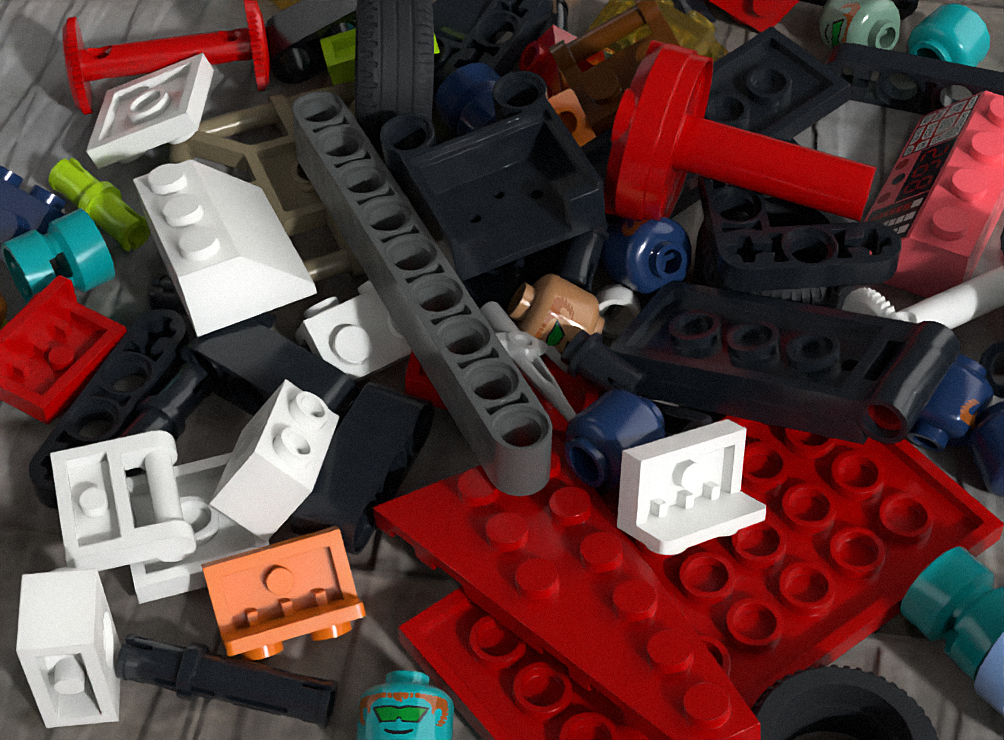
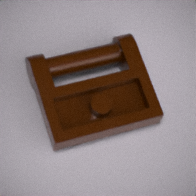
M634 0L635 5L566 44L564 40H561L549 47L569 87L575 92L585 116L596 135L613 127L622 96L626 89L630 88L635 73L645 57L651 41L656 40L681 46L655 0ZM644 25H648L652 32L651 34L585 72H581L577 65L578 63Z

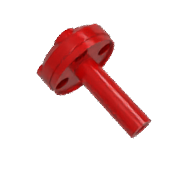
M656 40L651 41L645 57L635 73L630 88H627L622 96L615 116L611 136L612 147L604 186L605 213L632 220L654 219L660 221L661 216L669 218L677 203L688 173L860 222L877 167L705 119L704 116L713 75V59L699 55L696 50Z

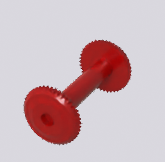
M243 0L247 27L230 31H212L113 44L101 48H84L76 16L69 17L62 26V50L67 81L76 108L85 115L93 114L91 81L150 74L200 53H204L210 65L252 60L257 91H264L270 84L271 66L264 19L258 5V0Z

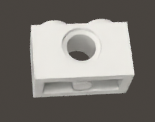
M285 379L242 430L209 504L267 542L312 492L339 416L329 410L318 396L302 391Z
M63 567L46 573L22 575L16 652L46 728L119 721L120 679L117 678L116 664L121 645L97 568L76 569Z

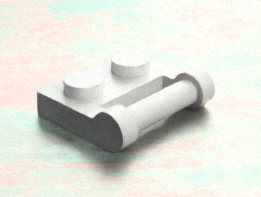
M160 430L150 431L50 453L68 567L76 569L97 568L98 571L154 558L165 562H177L188 558L194 553L196 541L191 524L184 521L173 468L178 454L175 439L170 433ZM140 467L147 474L156 524L136 528L125 470Z

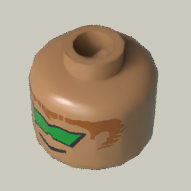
M552 273L542 276L532 286L525 282L522 283L514 293L507 309V315L514 319L513 322L520 331L527 332L533 337L544 341L548 346H554L561 356L579 331L583 329L590 335L595 332L602 334L605 323L604 318L599 316V302L594 295Z

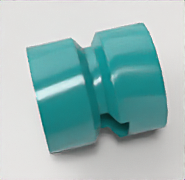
M82 208L48 222L47 233L44 235L33 229L1 243L2 255L9 274L26 304L58 275L72 280L73 287L82 293L115 278L114 264L107 245L94 221ZM53 258L59 267L56 270H53L49 262Z
M957 546L939 556L921 572L904 596L900 611L930 641L944 639L946 641L944 648L946 656L975 682L980 666L995 642L1004 632V586L995 589L993 587L995 580L993 572L966 548Z

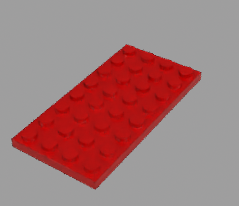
M727 415L720 421L729 419L747 429L740 491L766 505L765 520L739 529L733 535L719 536L690 546L685 551L674 555L652 552L646 548L645 544L627 534L751 709L760 695L778 679H782L787 674L793 675L795 671L805 670L811 666L815 669L819 665L827 667L901 612L902 600L910 586L921 572L939 556L958 546L966 548L972 555L977 557L1000 540L1004 523L905 438L895 444H884L868 437L864 444ZM610 490L601 498L617 519L619 491ZM463 586L398 627L399 643L437 687L453 700L455 708L483 740H650L625 720L623 709L597 689L593 688L587 691L569 677L568 667L547 650L542 654L537 652L465 596Z

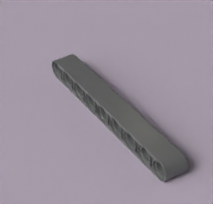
M325 91L309 92L300 96L294 101L292 106L297 160L490 481L498 490L513 496L532 495L542 490L549 482L551 472L552 423L549 415L345 102L338 95Z

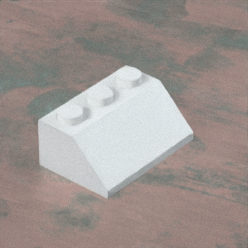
M191 159L178 164L170 163L158 166L149 174L133 179L152 238L197 337L317 294L315 283L262 188Z

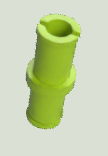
M66 158L62 159L52 168L48 179L50 187L60 192L78 209L82 208L86 211L97 227L100 226L113 237L126 251H130L131 248L137 250L148 240L151 232L146 218L139 215L122 200L121 191L108 181L100 182L74 158H70V161Z

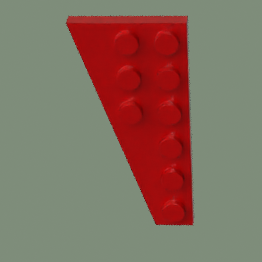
M557 434L552 436L549 482L542 490L535 494L513 496L498 490L490 481L483 467L478 465L372 507L378 528L391 538L395 535L400 536L415 548L416 557L432 570L440 567L462 584L465 596L537 652L542 654L547 650L568 667L569 677L587 691L595 688L623 709L625 720L650 740H761L759 720L627 533L617 527V519L595 488L583 483L571 470L565 458V446Z

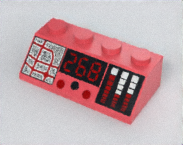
M983 91L921 116L864 222H879L889 226L897 232L901 239V252L897 270L892 278L883 283L929 298L970 280L1004 209V96Z

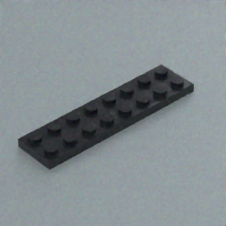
M771 26L713 63L712 82L704 118L788 142L848 102L851 84ZM613 127L580 147L602 178L603 187L606 182L608 161L612 147L611 136ZM687 174L669 219H672L700 200L698 175ZM606 213V222L610 226L617 216ZM567 240L462 281L479 309L484 304L494 301L507 313L509 303L522 283L525 282L532 286L542 276L557 273ZM601 259L599 260L597 268L602 265Z

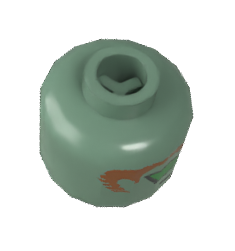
M828 0L824 4L819 18L821 40L828 50L841 43H856L892 50L899 39L900 15L898 8L892 0Z

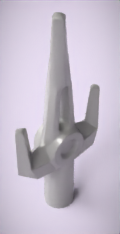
M492 301L484 304L480 308L481 313L517 368L536 390L569 422L577 414L540 358L541 355H546L557 367L567 374L568 366L560 361L561 354L554 346H548L544 341L533 337L527 332L520 331L497 302Z

